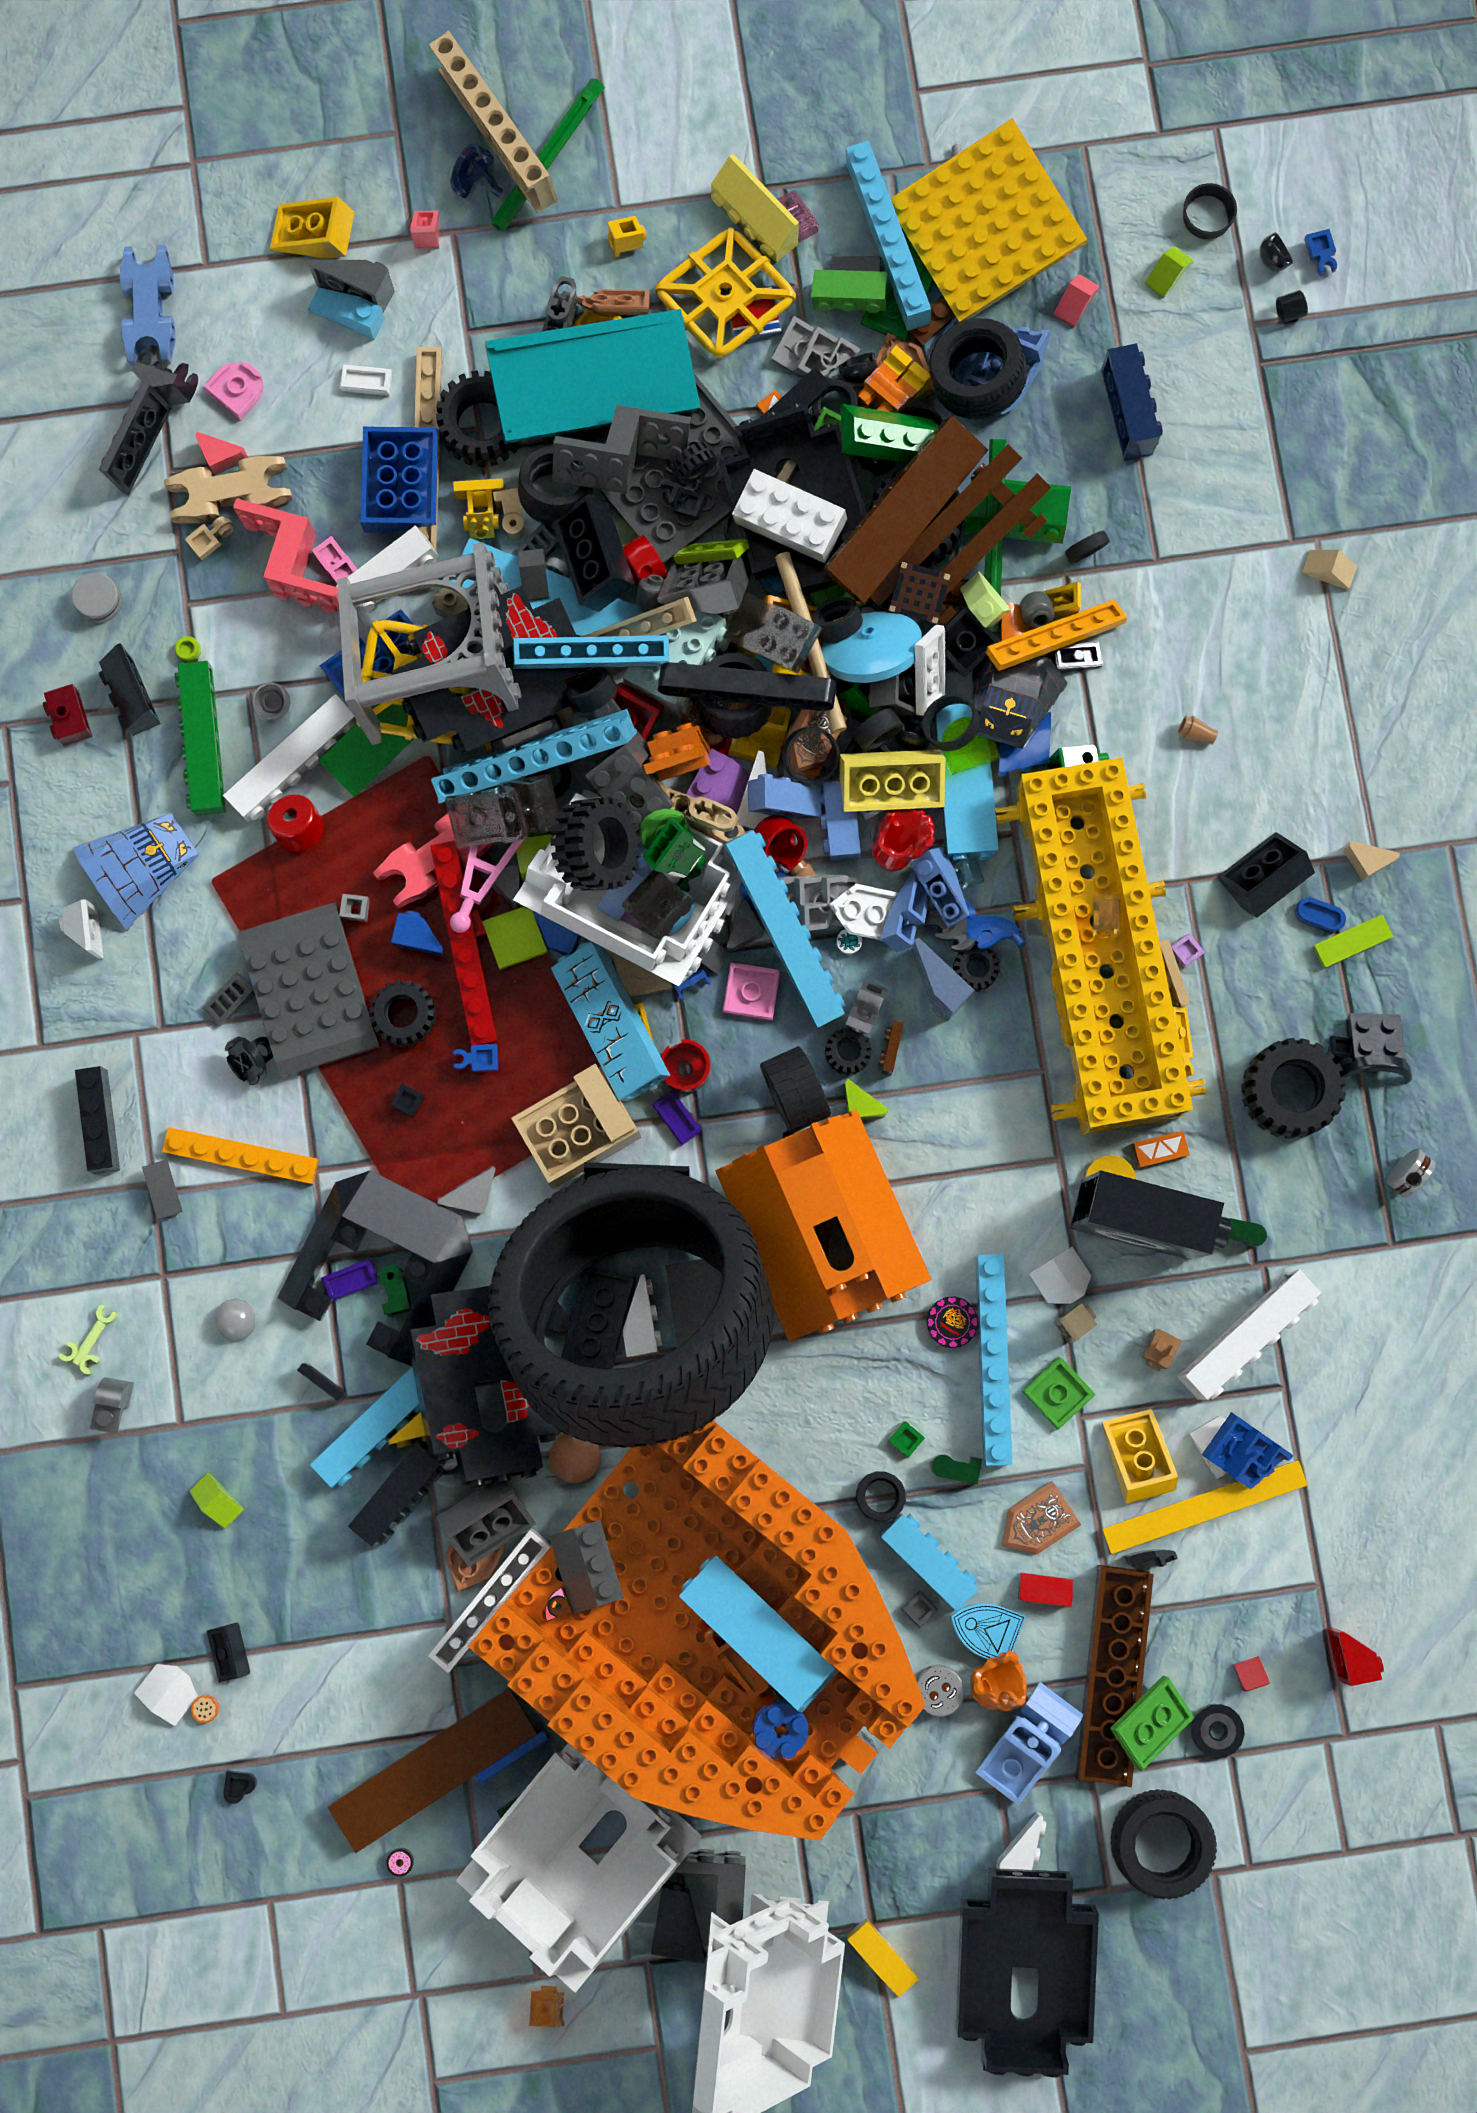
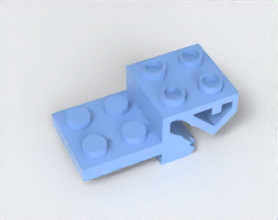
M1039 1682L1028 1697L1026 1704L1012 1718L1006 1731L975 1773L1019 1806L1045 1770L1050 1767L1062 1750L1060 1746L1071 1737L1080 1723L1083 1714Z

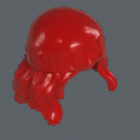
M917 808L897 809L896 812L891 811L887 813L878 827V837L872 845V855L875 862L887 871L896 872L907 867L912 859L921 857L935 842L933 837L935 825L932 818L925 815L924 810L917 811Z

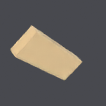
M596 1064L573 1076L612 1143L635 1131Z

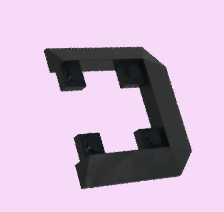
M369 1170L335 1182L277 1298L294 1310L322 1321L333 1297L312 1286L335 1241L357 1251L367 1230H370L412 1251L401 1275L423 1286L401 1330L398 1331L377 1321L366 1343L367 1346L387 1355L388 1358L412 1366L407 1334L412 1329L431 1326L427 1299L433 1294L454 1291L473 1253V1248L461 1215Z

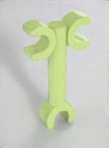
M103 1304L98 1307L96 1311L98 1319L81 1347L79 1348L74 1342H67L66 1345L72 1348V1354L70 1356L62 1353L59 1354L61 1360L72 1361L80 1366L81 1371L85 1374L92 1375L93 1373L92 1370L87 1368L89 1360L96 1363L100 1362L99 1357L88 1355L106 1324L115 1321L118 1317V1313L113 1311L110 1317L105 1318L103 1312L107 1306Z

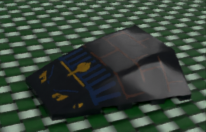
M987 656L973 669L974 707L980 716V726L976 735L1024 749L1040 722L1044 720L1049 709L1055 704L1060 693L1064 691L1068 684L1050 658L1038 656L998 671L989 656Z

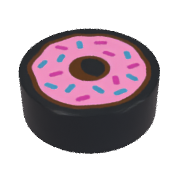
M406 1848L394 1849L386 1861L388 1871L397 1877L407 1875L414 1865L413 1854Z

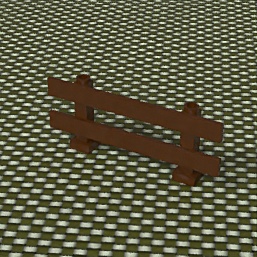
M1008 444L987 466L982 463L972 473L976 478L914 541L871 594L870 598L880 606L894 592L902 561L920 565L960 522L991 493L1004 507L942 570V572L951 574L946 591L947 595L1018 521L1025 527L1022 532L1029 539L1048 521L1041 513L1036 516L1030 509L1052 487L1036 473L1015 495L1001 480L1023 458ZM943 604L938 624L933 623V625L945 626L957 614L958 610L952 604L948 607ZM907 616L916 622L917 625L922 621L921 619Z

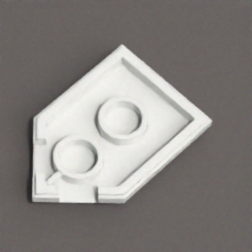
M855 884L832 901L829 906L848 934L881 940L884 925L898 893Z

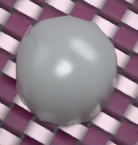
M273 682L260 685L254 692L252 699L255 713L268 721L281 719L289 711L291 704L287 690Z
M237 1298L230 1299L218 1307L215 1323L218 1331L226 1339L232 1341L243 1340L254 1330L255 1314L246 1301Z

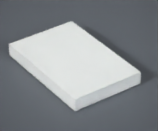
M935 625L915 644L916 715L924 716L927 708L935 700L945 696V628L941 625Z

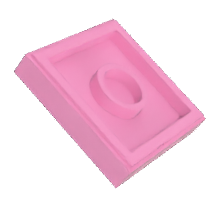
M731 962L722 1013L773 1021L781 970Z

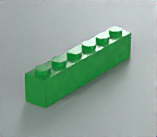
M208 661L178 664V672L175 673V683L177 688L180 687V697H177V706L179 712H182L183 721H179L181 736H184L185 745L181 746L183 760L187 762V769L183 771L185 784H189V794H186L187 808L191 809L196 816L226 813L213 667Z

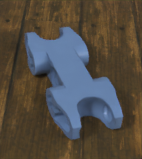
M158 245L155 260L151 264L140 265L137 264L132 246L125 247L120 266L121 289L124 295L133 294V318H123L121 321V334L125 345L127 361L130 366H134L141 351L145 347L153 345L159 347L161 360H163L164 364H171L176 343L175 323L172 316H163L162 293L174 292V274L170 264L168 249L166 245Z

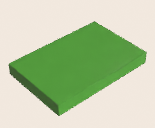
M1162 1676L1110 1729L1136 1769L1143 1771L1195 1717L1169 1677Z

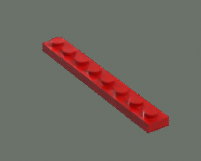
M454 840L430 845L471 1045L497 1041L471 911L469 914L471 924L468 930L459 933L450 926L452 915L460 911L464 898L460 897L464 877L457 844Z

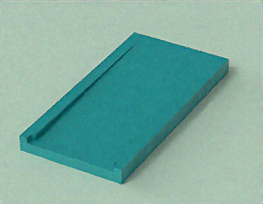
M681 309L485 341V349L505 444L611 426L617 405L674 415L696 412L701 408Z

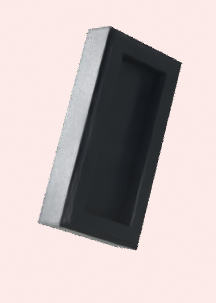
M302 1363L297 1369L298 1372L338 1402H342L348 1395L345 1390L309 1363Z

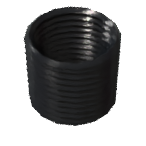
M1301 290L1276 298V310L1281 322L1286 323L1307 316L1308 305L1306 297Z

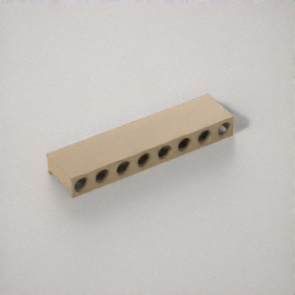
M448 30L446 34L429 44V47L442 64L438 71L538 214L553 203L558 202L551 177Z

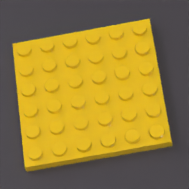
M1013 118L890 198L901 228L959 323L971 319L1088 243L1087 237Z

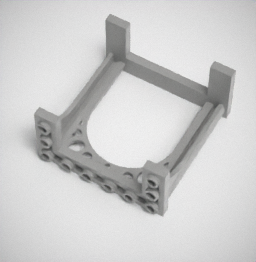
M483 542L473 544L474 553L352 584L347 577L337 579L345 702L372 745L382 743L380 721L371 706L448 687H473L486 690L501 698L508 711L519 709L518 698H521V691L518 683H513L511 669L506 668L504 656L500 652V648L504 644L501 633L498 632V627H501V619L498 611H496V607L499 606L498 596L510 591L507 582L503 583L500 568L495 567L492 551L488 552ZM465 580L475 581L470 587L462 588ZM429 587L450 589L465 598L471 610V625L464 641L451 655L427 667L362 683L359 635L366 644L367 635L373 622L363 603ZM476 592L477 596L471 597L472 593ZM479 631L482 638L475 637V634ZM471 644H479L483 646V649L479 653H471L468 651V647Z

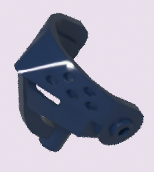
M472 143L457 158L451 173L450 183L453 191L458 196L467 198L472 185L481 176L489 182L492 194L496 197L502 194L503 189L498 186L495 179L486 170L488 164L490 165L494 160L493 155L487 149ZM480 155L481 159L477 161L475 158ZM472 164L474 167L470 176H468L466 172L469 165Z

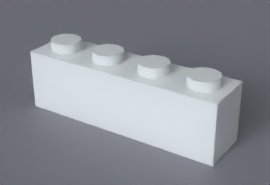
M414 526L347 578L352 584L434 563V560L439 555L424 533ZM386 598L363 603V606L367 613H369L377 603Z

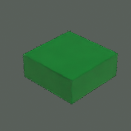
M904 1421L888 1441L909 1458L925 1437L908 1422Z

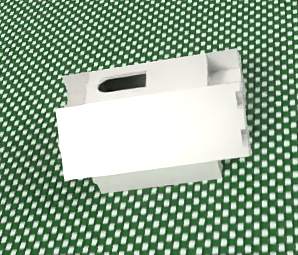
M584 789L581 795L576 793L571 802L602 797ZM631 797V801L635 806L644 805V803ZM597 824L593 833V850L597 860L602 864L605 844L602 831ZM689 827L690 833L705 847L703 855L706 858V862L700 869V876L689 881L690 891L687 893L695 900L693 914L688 922L671 936L664 935L663 938H655L622 920L616 921L598 909L597 906L607 890L580 891V889L570 887L571 883H565L562 879L564 872L558 873L555 868L559 862L552 859L551 853L556 851L555 846H550V843L545 851L542 849L538 851L528 866L525 882L513 900L663 979L680 986L691 974L697 971L702 961L699 958L702 952L707 953L713 943V939H711L713 933L719 934L725 922L723 920L725 915L731 914L736 904L733 899L742 881L734 865L723 860L724 856L721 855L724 845ZM653 869L631 903L656 916L658 914L656 912L658 905L666 897L676 893L674 887L681 877L658 872Z
M568 1743L560 1753H555L481 1842L471 1855L473 1860L455 1881L472 1896L469 1902L489 1920L496 1918L533 1953L529 1958L549 1977L557 1975L576 1993L701 1839L702 1835L683 1813L633 1798ZM612 1810L619 1811L626 1818V1830L601 1862L597 1864L579 1846L607 1812Z
M752 1893L750 1916L729 1925L711 1912L692 2113H761L810 2087L812 2068L832 2057L845 1943L828 1932L827 1915L829 1901L818 1900L816 1904L801 1903V1898L780 1896L779 1901L765 1899L762 1894ZM730 2010L729 2023L724 2031L726 2011Z

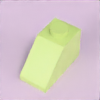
M977 572L960 588L968 608L985 628L993 627L1011 611L1010 607L980 572Z

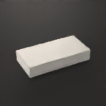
M342 365L340 390L344 392L390 396L392 370Z

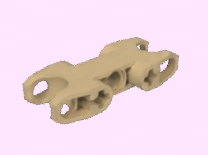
M254 456L238 462L239 472L212 477L210 468L197 467L187 469L165 479L164 485L167 491L187 492L189 494V500L185 505L169 512L172 522L179 524H203L215 521L219 518L218 508L234 506L236 498L273 509L292 501L293 496L290 489L271 488L268 486V480L272 475L282 472L287 468L285 458L278 456Z
M656 780L674 803V806L670 809L679 811L682 807H688L681 813L687 818L689 827L721 843L731 840L725 837L724 832L737 828L739 831L737 836L745 833L741 824L737 822L739 818L731 808L705 797L694 798L667 788L663 782ZM633 794L631 796L642 803L645 802L640 794ZM724 814H730L732 818L730 819Z

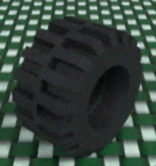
M395 980V984L390 982L385 984L386 988L383 990L380 988L377 991V997L372 998L371 1002L373 1005L369 1007L370 1021L377 1034L390 1045H398L400 1048H406L407 1045L414 1047L417 1046V1042L423 1043L426 1040L425 1037L432 1034V1027L436 1026L437 1022L435 1019L437 1010L432 998L422 986L408 980L406 982ZM400 1001H412L418 1008L415 1021L403 1028L393 1026L389 1021L391 1008Z

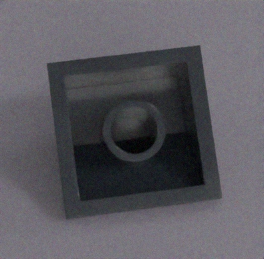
M968 605L961 609L944 626L945 664L963 677H966L988 656L986 653L988 646L1001 642L988 627L985 628L968 608Z

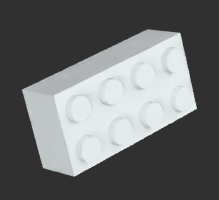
M756 469L753 470L732 513L736 524L823 563H826L847 520L845 509Z

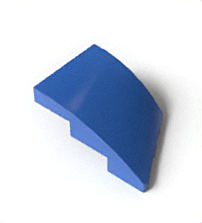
M1048 712L1044 720L1040 722L1024 749L999 742L998 776H1005L1007 771L1019 769L1020 772H1025L1033 768L1048 767L1051 740V712Z
M1232 1412L1202 1453L1203 1457L1249 1489L1260 1483L1264 1477L1274 1472L1273 1467L1284 1459L1289 1461L1294 1456Z

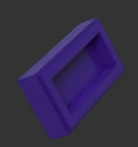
M673 1090L652 1104L655 1111L681 1146L702 1132L700 1126Z
M371 1259L321 1277L327 1295L333 1297L332 1302L379 1283Z

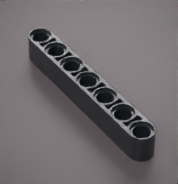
M666 662L660 666L657 690L667 696L830 711L834 708L836 682L824 677Z

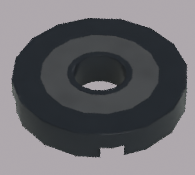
M1208 1704L1200 1708L1194 1715L1191 1737L1196 1747L1205 1755L1214 1758H1226L1234 1754L1242 1745L1245 1736L1244 1724L1239 1714L1231 1707L1223 1704ZM1216 1723L1224 1726V1734L1219 1738H1214L1211 1735V1727Z

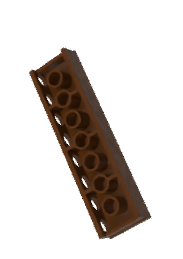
M953 415L943 420L821 571L824 574H828L855 599L857 604L865 603L987 453L988 449Z
M1098 1565L1082 1708L1083 1717L1081 1719L1075 1779L1079 1781L1085 1780L1132 1787L1134 1764L1110 1728L1141 1698L1154 1574L1150 1573V1571Z
M510 1687L328 1806L355 1854L537 1735L536 1727L534 1728Z

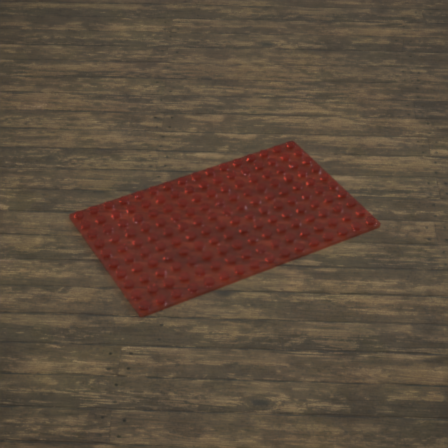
M424 756L321 816L324 823L323 834L319 841L311 848L301 852H291L283 849L278 842H275L214 877L212 885L239 931L333 902L337 903L340 911L342 894L369 898L367 922L351 921L342 918L344 931L368 1010L373 1005L371 1002L372 998L377 997V991L380 988L382 990L386 988L385 984L389 982L395 984V980H401L402 982L408 980L422 986L432 998L437 1010V1015L435 1016L437 1020L436 1026L432 1027V1034L427 1035L423 1043L420 1041L416 1043L417 1046L411 1047L407 1045L406 1048H400L398 1045L393 1046L377 1034L380 1043L379 1048L334 1061L318 1068L380 1175L437 1203L439 1197L446 1195L456 1189L457 1186L472 1177H476L491 1166L496 1168L493 1177L495 1178L531 1157L532 1153L511 1118L575 1081L573 1076L594 1064L598 1068L601 1065L551 970L554 964L549 955L545 953L500 970L486 934L477 937L476 940L497 1041L480 1045H498L499 1071L473 1072L472 1065H468L463 1070L454 1068V1064H461L464 1061V1057L462 1055L454 1056L453 1051L462 1049L466 1053H471V1040L439 886L423 899L398 909L393 900L405 888V877L394 874L378 881L373 874L390 853L402 845L411 842L415 849L418 850L440 835L434 827L436 822L451 811L461 808L455 798L438 803V797L431 779L441 774L431 757ZM469 822L467 830L473 834V830L469 829V825H471ZM487 852L480 858V860L494 865ZM461 865L464 877L466 867ZM473 868L469 890L478 893L485 881L479 876V870ZM491 887L479 905L473 904L471 912L478 910L481 920L485 921L514 909ZM354 906L352 913L359 914L360 907ZM406 911L420 913L421 918H424L445 951V956L440 957L394 947L391 941L398 913L405 914ZM400 1001L391 1008L389 1021L395 1027H407L415 1021L418 1008L412 1001ZM402 1083L426 1096L414 1118L390 1106Z

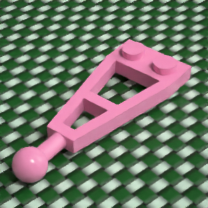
M488 799L484 800L474 824L460 894L464 901L460 911L453 914L450 919V926L454 931L461 933L468 930L471 924L469 914L473 904L479 905L521 846L532 818ZM482 827L514 840L497 866L476 858ZM473 868L490 875L478 893L469 890Z

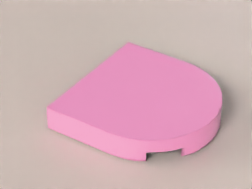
M246 362L227 363L203 386V389L241 421L260 400L263 393V381L257 369Z

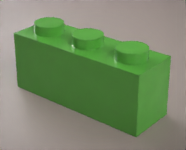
M814 270L811 293L814 309L821 311L842 309L846 312L866 310L871 313L887 311L889 293L887 272Z

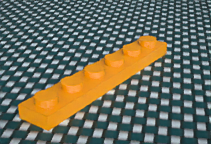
M1115 599L990 645L986 653L997 670L1001 671L1126 623L1127 616Z
M171 1127L167 1128L162 1152L308 1184H314L319 1163L317 1158Z

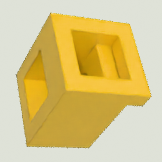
M636 216L608 222V242L615 257H619L621 252L643 248L646 232L644 226L639 224Z

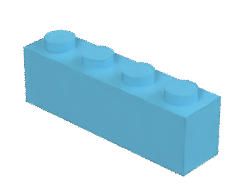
M901 1513L880 1537L955 1611H958L979 1590L975 1585L978 1580L967 1569L962 1573L955 1566L958 1563L957 1559L948 1551L943 1554L937 1548L940 1543L929 1532L924 1535L918 1529L921 1524L911 1514L905 1517Z

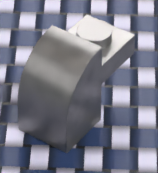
M864 980L846 1025L851 1026L856 1032L870 1034L888 989Z
M104 1377L100 1381L93 1400L95 1407L90 1429L118 1434L123 1408L129 1407L134 1382Z

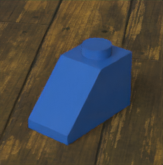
M406 911L405 914L398 913L391 941L394 947L440 957L445 956V951L424 918H421L420 913Z

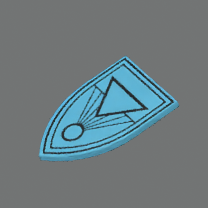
M989 1603L972 1604L950 1615L954 1631L963 1645L973 1653L987 1659L997 1657L1000 1653H1005L1008 1650L1013 1652L1026 1617Z

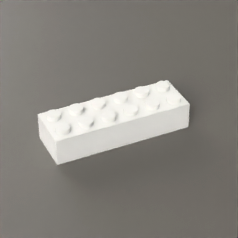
M1300 1269L1288 1272L1189 1364L1177 1378L1198 1400L1215 1399L1223 1392L1224 1389L1221 1386L1225 1382H1233L1243 1373L1240 1368L1248 1363H1254L1262 1355L1260 1350L1267 1345L1269 1347L1272 1346L1281 1337L1279 1335L1281 1330L1289 1329L1299 1321L1300 1318L1297 1316L1299 1313L1305 1310L1309 1311L1319 1302L1317 1297L1321 1294L1320 1290Z

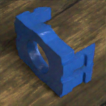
M698 968L680 986L673 983L672 985L677 992L676 995L680 999L685 1000L680 992L681 990L703 978L710 987L711 981L706 976L704 970Z

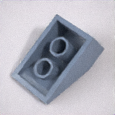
M918 937L914 941L911 951L930 1003L933 1005L932 1010L939 1017H946L950 1020L970 999L974 989Z

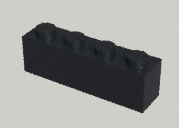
M101 1066L75 1070L87 1171L93 1174L119 1171L120 1164L108 1070Z

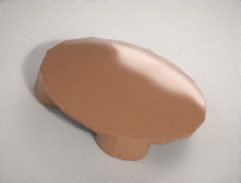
M561 1434L554 1441L550 1449L549 1462L553 1472L560 1479L568 1483H580L588 1480L596 1473L601 1463V1452L597 1444L581 1441L571 1437L570 1434Z

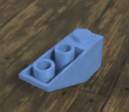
M942 847L928 850L921 857L910 863L948 928L969 916L955 869Z

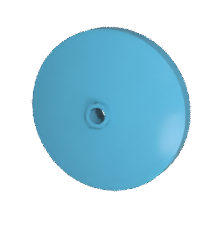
M871 612L861 614L863 623L856 633L840 641H823L821 647L827 669L833 676L849 682H875L900 674L914 664L915 644L922 638L917 623L905 615L893 612Z

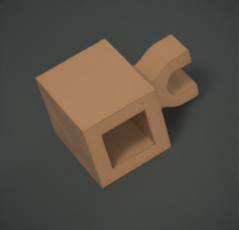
M1154 1329L1141 1358L1147 1360L1145 1363L1147 1366L1157 1371H1160L1161 1368L1168 1369L1182 1340L1161 1329Z

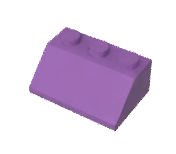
M711 748L708 754L711 765L700 768L686 795L694 798L705 797L731 808L737 814L750 778V773L733 759ZM688 807L680 808L679 812H684ZM724 814L730 819L732 818L730 814Z

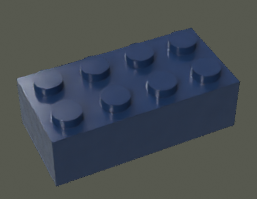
M1137 343L1108 349L1101 368L1124 461L1153 455L1156 446L1159 444V439L1163 435L1162 424L1156 420L1155 416L1157 412L1155 398H1151L1149 392L1151 389L1150 377L1148 374L1145 375L1143 366H1145L1144 354L1142 351L1139 352Z

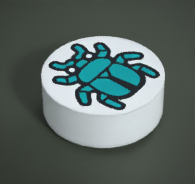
M549 558L545 565L546 569L568 577L569 571L566 563L558 558Z
M844 929L837 937V947L843 954L853 955L860 950L862 937L848 934L846 929Z

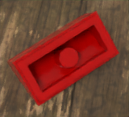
M1020 1572L1018 1600L1072 1607L1073 1579Z

